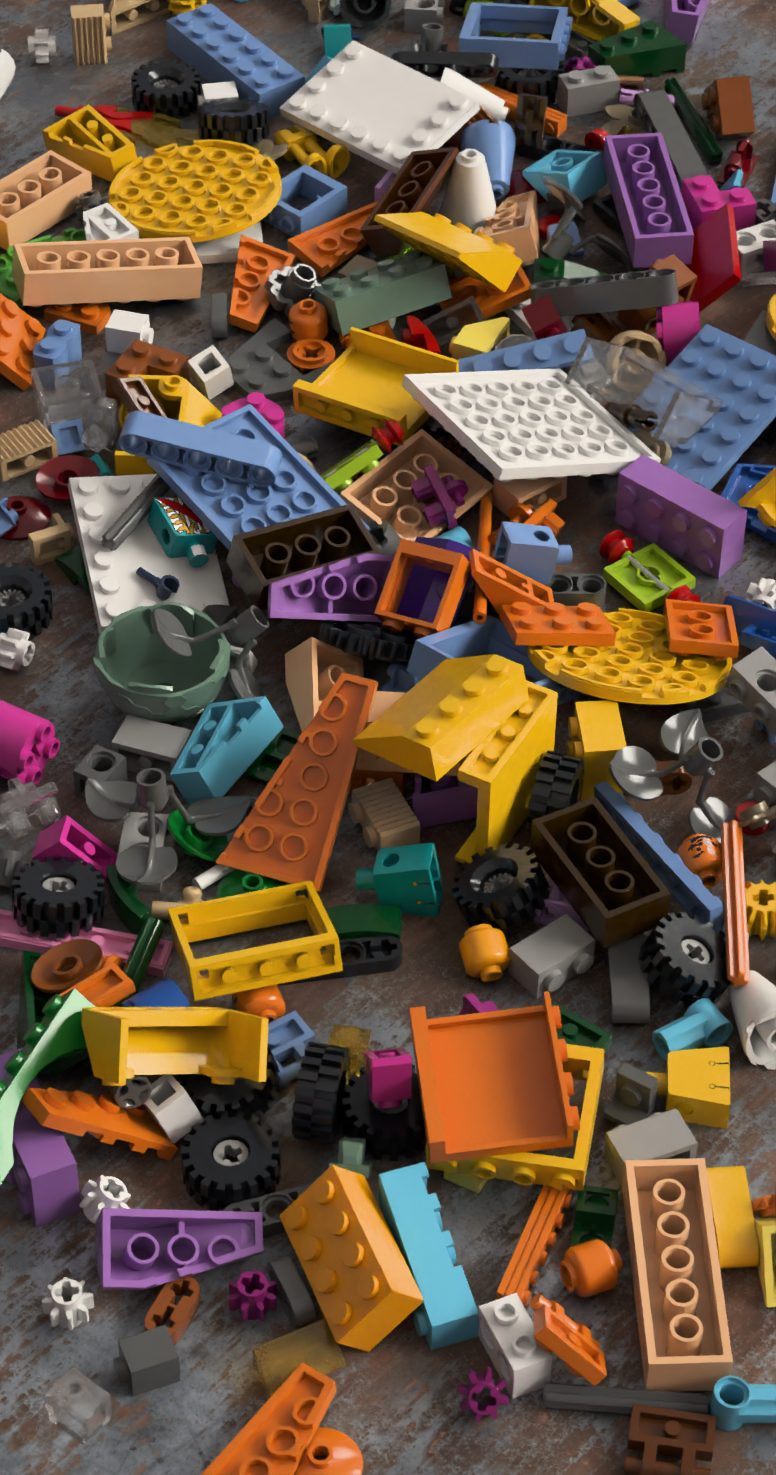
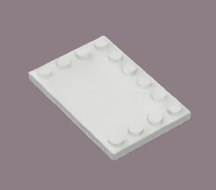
M353 40L279 109L282 117L335 144L345 146L349 151L397 175L412 151L439 149L480 110L478 100Z
M157 474L69 478L68 490L99 634L106 629L113 618L140 606H153L161 602H176L201 612L208 605L219 604L229 606L216 550L214 549L213 554H207L209 557L208 563L199 568L190 566L187 557H168L148 524L149 513L116 550L110 551L107 547H103L101 543L103 540L102 535ZM172 489L164 495V497H179ZM142 567L160 579L165 575L176 577L180 583L177 593L171 592L167 600L159 599L156 594L157 588L137 575V569Z

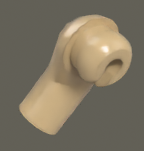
M195 886L185 887L182 892L183 898L177 902L153 901L151 917L169 920L167 908L203 902L201 899V889ZM186 913L178 915L179 919L187 918Z

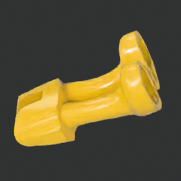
M298 124L291 126L289 130L277 131L274 135L276 145L284 143L288 145V150L283 155L286 160L292 161L296 159L302 166L306 164L326 176L329 175L333 179L339 177L349 164L350 152L345 146L336 144L326 152L317 143L316 135Z

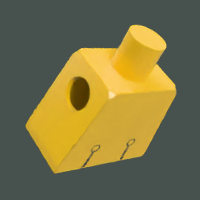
M729 1047L671 1051L667 1054L665 1073L646 1072L658 1078L657 1096H665V1112L677 1108L685 1122L727 1129L731 1105Z

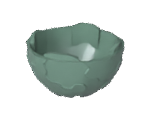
M161 602L153 606H140L113 618L111 623L98 637L93 662L100 686L105 689L112 700L111 702L125 715L129 714L164 724H172L189 718L193 719L205 710L207 704L212 703L217 698L229 671L231 651L230 643L227 641L224 633L221 632L197 644L189 645L192 651V655L189 658L184 659L172 654L162 644L156 634L151 615L153 610L161 608L172 613L183 625L187 637L191 638L219 626L208 614L190 606L187 607L182 603Z

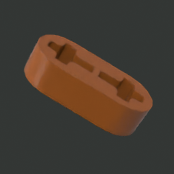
M187 1276L165 1283L146 1314L144 1320L145 1331L164 1325L169 1317L170 1328L167 1327L173 1344L175 1345L181 1339L201 1303L200 1287L196 1279ZM183 1292L189 1293V1296L181 1297L178 1304L175 1305V1295L181 1296Z

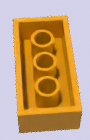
M331 1165L279 1215L336 1343L370 1352L424 1302L364 1175Z

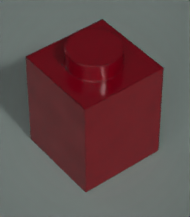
M549 295L521 309L537 340L568 332Z

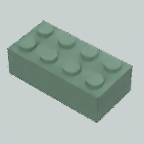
M421 250L406 252L403 258L397 260H382L377 263V267L368 270L365 268L353 270L349 273L350 276L341 279L330 278L324 280L321 286L313 288L316 301L322 303L327 309L329 327L342 336L349 334L351 327L363 329L452 298L445 264Z

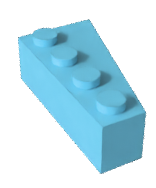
M425 1162L379 1174V1207L424 1299V1302L413 1312L416 1331L419 1336L425 1335L430 1349L434 1350L478 1337L479 1313L462 1265L453 1266L456 1264L454 1242L450 1231H443L439 1212L441 1206L436 1193L429 1195L427 1193L429 1172Z

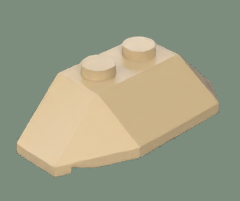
M111 0L108 7L111 25L109 34L115 35L172 12L168 9L170 2L168 0Z

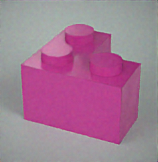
M698 175L693 178L683 179L681 195L692 229L700 225L726 203L734 209L736 231L755 225L757 203L747 187L719 191L711 175Z

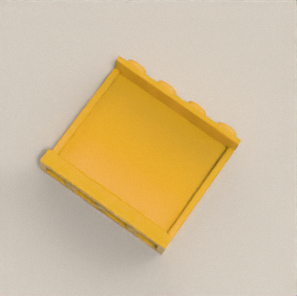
M351 327V345L313 383L299 379L292 385L294 411L371 437L373 426L381 429L385 426V418L389 422L396 420L405 433V436L401 438L404 443L431 416L401 386L404 374L459 372V362L450 357Z
M526 680L529 699L480 742L458 769V781L478 788L476 828L456 854V861L470 864L473 862L471 856L476 853L482 856L486 853L485 849L491 846L494 850H497L500 844H508L527 818L529 802L532 798L531 792L535 785L536 774L539 772L541 760L543 761V755L547 751L554 752L558 692Z

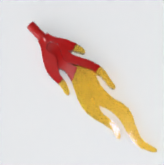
M56 105L54 114L55 116L65 118L84 106L75 109ZM118 105L91 106L129 139L134 146L136 145V139L154 148L174 143L178 147L194 145V140H204L200 139L199 130L181 129V120L163 114L130 112V107Z

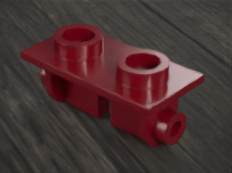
M749 139L738 141L736 151H731L717 179V184L724 185L737 169H742V188L746 186L759 159V156L753 155V144Z

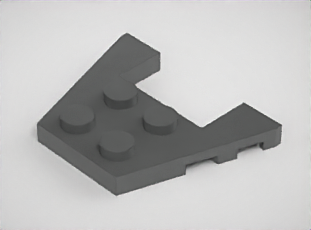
M276 318L271 320L226 359V362L230 365L234 385L231 387L243 398H247L250 393L258 392L264 394L265 399L273 402L292 399L293 384L299 379L313 383L331 364H327L305 375L296 370L274 351V349L292 341L290 330Z

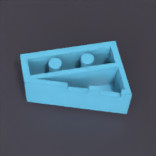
M266 696L207 704L170 773V777L188 805L206 798L223 797L283 729V724Z

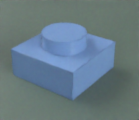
M81 418L49 426L51 435L57 440L58 457L89 449Z

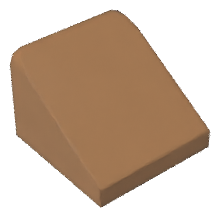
M617 75L620 79L619 94L621 88L643 91L644 77Z

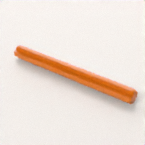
M731 820L729 823L724 822L720 828L727 979L731 981L732 986L739 987L740 984L746 985L749 982L750 973L742 828L739 827L738 821Z

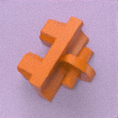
M552 498L544 503L534 514V506L523 503H515L508 511L509 522L548 526L552 529L555 537L565 525V522L554 513L558 503Z

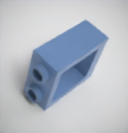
M304 164L281 179L282 193L274 209L262 220L295 237L334 220L348 211V187ZM299 195L314 201L301 211L287 204Z

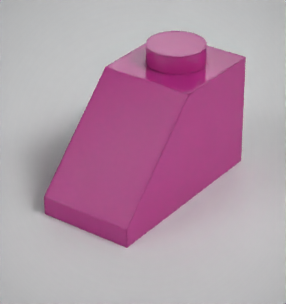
M66 815L39 832L31 859L45 862V857L53 856V860H60L61 856L69 857V861L74 862L77 858L83 860L84 866L90 863L95 866V871L100 870L103 874L102 879L107 884L106 867L110 864L116 867L118 853Z
M402 1047L365 1051L364 1061L368 1099L372 1103L378 1102L379 1108L398 1107L402 1105V1099H410L412 1087L411 1055Z

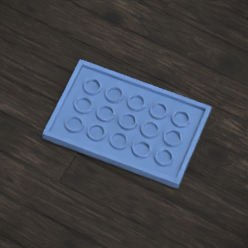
M708 324L700 330L634 403L643 410L653 411L657 414L658 419L650 418V420L658 422L656 428L651 432L654 437L664 439L671 448V459L666 467L712 490L776 417L775 355ZM634 428V429H628V430H629L630 432H633V431H635V430H637V429H640V428Z
M251 404L202 427L270 443L278 447L282 453V458L276 480L271 486L260 487L156 460L147 459L146 461L228 550L234 535L347 505ZM363 521L367 530L371 533V528Z

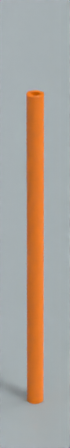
M493 489L480 500L477 549L489 557ZM475 580L473 620L481 624L486 621L487 597Z

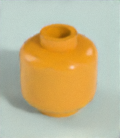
M479 924L466 930L465 936L459 943V951L466 973L473 978H481L483 982H491L501 978L503 971L509 967L511 961L504 933L497 928H493L490 924Z

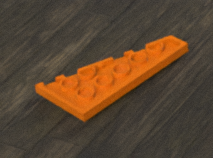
M344 672L341 673L319 706V710L307 728L303 730L297 739V743L274 773L254 803L255 806L243 824H240L233 835V839L215 863L290 884L311 880L316 891L321 892L360 748L354 745L353 739L367 727L379 684L377 681Z

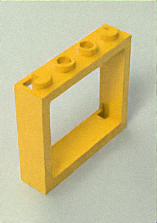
M311 880L167 908L172 941L174 942V947L194 1001L343 971L339 937ZM307 890L308 897L306 898L305 895L296 896V891ZM186 913L187 918L179 919L178 915ZM306 919L314 933L313 936L194 959L189 946L191 942ZM208 969V974L200 975L199 971Z
M566 1044L568 1062L562 1063L564 1072H571L572 1079L587 1081L574 1159L521 1152L430 1164L428 1145L426 1143V1167L428 1169L442 1170L444 1174L456 1172L474 1175L483 1180L497 1178L511 1180L524 1186L539 1184L552 1186L560 1191H563V1188L583 1191L604 1071V1049Z

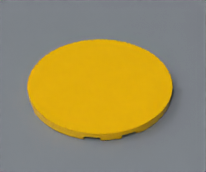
M207 139L194 140V145L178 147L176 143L155 149V154L144 159L141 156L137 157L115 176L108 192L109 204L139 231V237H190L191 242L195 243L227 237L258 223L277 205L282 193V182L276 163L269 156L264 157L261 155L258 149L233 141Z
M619 608L618 612L604 613L616 633L615 646L527 645V654L531 663L551 680L587 695L633 704L667 705L707 698L725 687L732 667V658L715 660L708 655L694 654L691 657H683L674 652H669L664 615L627 608Z

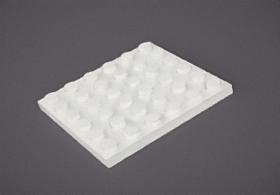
M560 368L404 374L401 386L412 398L418 401L428 411L429 415L433 416L446 431L450 432L460 442V445L466 448L499 481L510 482L512 479L537 480L543 477L561 479L565 478V476L575 475L590 477L592 474L617 475L642 454L659 463L661 461L652 450Z

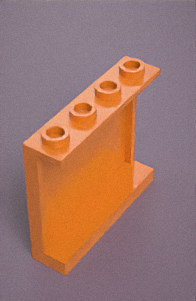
M549 991L543 992V1005L432 1019H427L425 1006L409 1008L410 1028L430 1164L573 1146V1130H580L579 1113L577 1106H570L568 1096H574L571 1072H564L562 1063L568 1062L565 1038L558 1039L556 1029H562L559 1005L552 1006Z

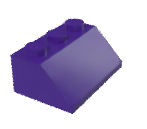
M417 537L415 540L418 543L462 553L470 562L469 551L472 547L450 539ZM413 565L396 614L433 623L451 574ZM471 570L469 572L466 584L464 586L450 628L454 627L456 624L462 605L464 603L470 584L472 582L473 576ZM402 630L404 636L415 640L420 639L413 635L414 632Z

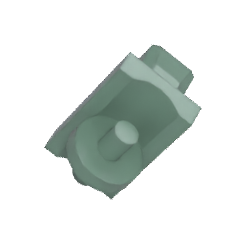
M342 1137V1140L339 1141L338 1158L334 1157L329 1163V1167L335 1165L369 1178L373 1170V1160H365L366 1139Z

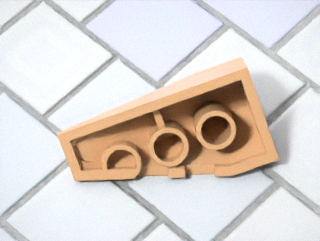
M536 190L507 197L496 209L497 214L485 220L486 227H478L474 231V235L479 231L493 239L492 243L496 245L499 241H502L515 249L514 255L523 261L520 265L521 267L531 265L535 262V258H539L540 242Z
M313 637L285 653L286 686L302 732L307 728L342 672L364 678L363 659L345 653L341 649Z

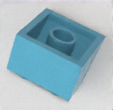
M556 149L522 171L523 177L547 201L549 188L547 185H544V176L568 188L581 202L588 197L595 196L598 190L607 185L601 152Z

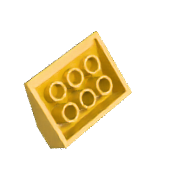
M424 212L379 214L374 218L375 222L414 250H421L441 261L445 266L504 293L507 291L523 262L513 254L515 249L502 241H499L496 245L492 243L493 239L479 231L476 235L471 234L472 230L459 222L453 226L450 224V219L439 213H436L434 217Z
M497 654L445 659L353 739V743L359 748L437 782L529 699L524 667Z

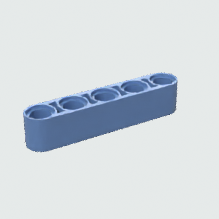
M132 411L127 414L118 440L121 449L131 455L260 487H268L274 484L282 458L280 449L270 443L143 411Z

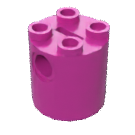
M0 700V776L22 786L36 787L41 781L43 769L48 759L56 756L60 747V740L54 738V725L49 720Z

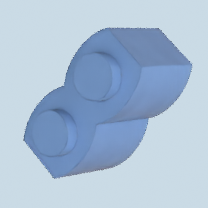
M60 319L49 327L47 337L41 339L35 345L33 359L36 384L58 388L67 380L69 370L75 368L82 359L80 324Z

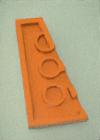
M379 200L288 239V250L306 265L312 267L319 276L324 277L368 245L360 229Z
M241 235L227 323L256 333L271 306V303L266 299L268 291L264 287L268 277L274 269L282 271L285 266L292 267L296 255Z
M31 1087L27 1089L21 1099L41 1126L81 1137L87 1131L99 1139L100 1142L111 1145L114 1144L116 1139L123 1140L129 1143V1147L133 1151L145 1153L148 1148L157 1150L159 1158L171 1160L178 1150L176 1145L150 1116L143 1104L133 1109H125L120 1107L113 1096L107 1093L100 1095L84 1093L79 1090L71 1092L55 1088L41 1089Z
M302 1362L201 1475H294L337 1392L335 1381Z

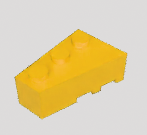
M89 104L42 130L47 152L52 150L88 170L91 174L111 182L128 163L137 158L134 144Z

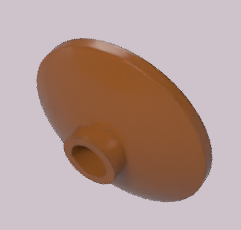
M76 939L61 943L45 952L36 961L31 971L32 982L38 990L45 993L64 992L100 969L103 963V952L96 942L87 939Z

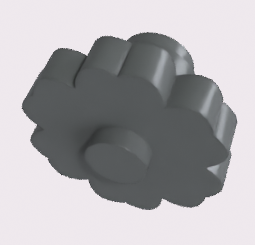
M297 264L295 267L285 266L282 271L274 269L264 285L268 291L266 299L275 310H284L288 317L290 308L294 304L304 299L316 301L313 288L321 286L316 279L314 269L306 264Z

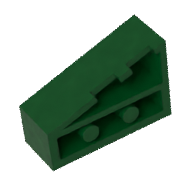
M650 20L588 45V57L594 61L593 64L595 66L610 65L616 75L639 76L651 73V77L654 78L659 77L662 71L675 69L676 74L684 72L687 44L655 21Z

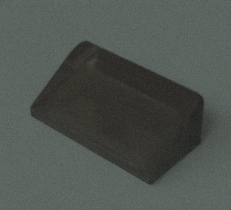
M471 296L422 321V323L432 332L440 347L450 342L453 336H457L465 325L486 320L474 297Z

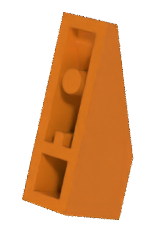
M473 548L469 551L472 576L499 616L501 605H512L514 602L545 605L548 602H554L551 588Z

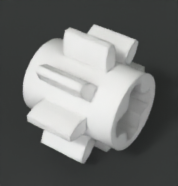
M35 29V36H28L29 57H36V63H49L50 56H57L56 35L49 36V29Z
M761 578L758 585L751 582L745 593L747 595L746 600L776 610V581Z
M8 628L7 634L0 633L1 667L19 671L20 665L28 666L35 652V644L28 641L30 633L13 628Z
M100 1175L96 1182L89 1180L80 1192L84 1199L79 1206L83 1208L85 1216L93 1223L96 1222L102 1208L130 1209L126 1203L131 1195L127 1193L124 1183L115 1177Z
M64 1277L63 1280L58 1281L55 1285L49 1284L47 1286L48 1298L42 1300L43 1314H50L52 1327L59 1325L73 1330V1327L78 1326L82 1321L89 1322L88 1309L94 1307L93 1293H86L84 1280L77 1282Z

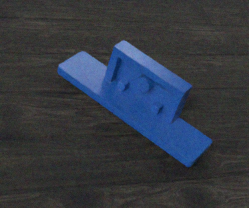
M733 595L726 596L723 605H732L736 631L741 634L739 644L748 647L747 650L750 653L762 646L770 655L776 657V610Z

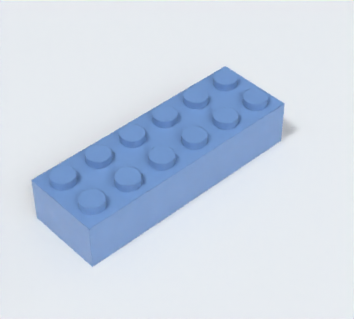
M212 3L201 5L197 9L180 13L176 17L166 20L167 48L184 62H187L189 66L193 65L196 71H199L200 75L210 83L235 81L239 100L250 99V101L257 100L259 103H266L269 107V119L281 115L279 108L305 85V76Z

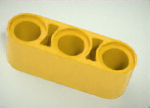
M706 1167L720 1269L758 1267L759 1244L745 1167Z

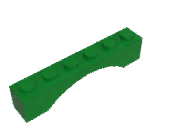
M75 988L62 996L55 994L42 1009V1012L45 1014L44 1018L40 1023H35L27 1031L23 1038L26 1045L22 1051L15 1052L4 1066V1070L7 1073L0 1080V1185L14 1165L12 1147L14 1121L19 1103L28 1085L40 1070L49 1063L72 1058L87 1049L81 1026L82 1008L96 1006Z

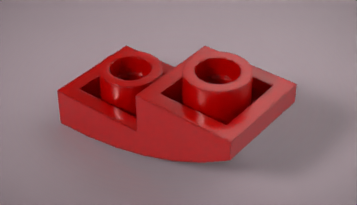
M413 315L407 316L406 328H402L401 331L402 343L441 355L439 344L426 325Z

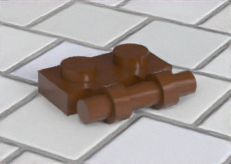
M633 1403L627 1449L644 1451L643 1459L626 1456L624 1473L632 1475H710L711 1469L694 1467L695 1459L712 1462L717 1416ZM656 1454L682 1457L681 1465L656 1461Z

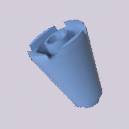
M489 119L472 123L464 129L460 141V150L462 152L465 149H475L484 155L494 198L498 200L509 192L516 135L513 128L506 122L498 120V124L489 123Z

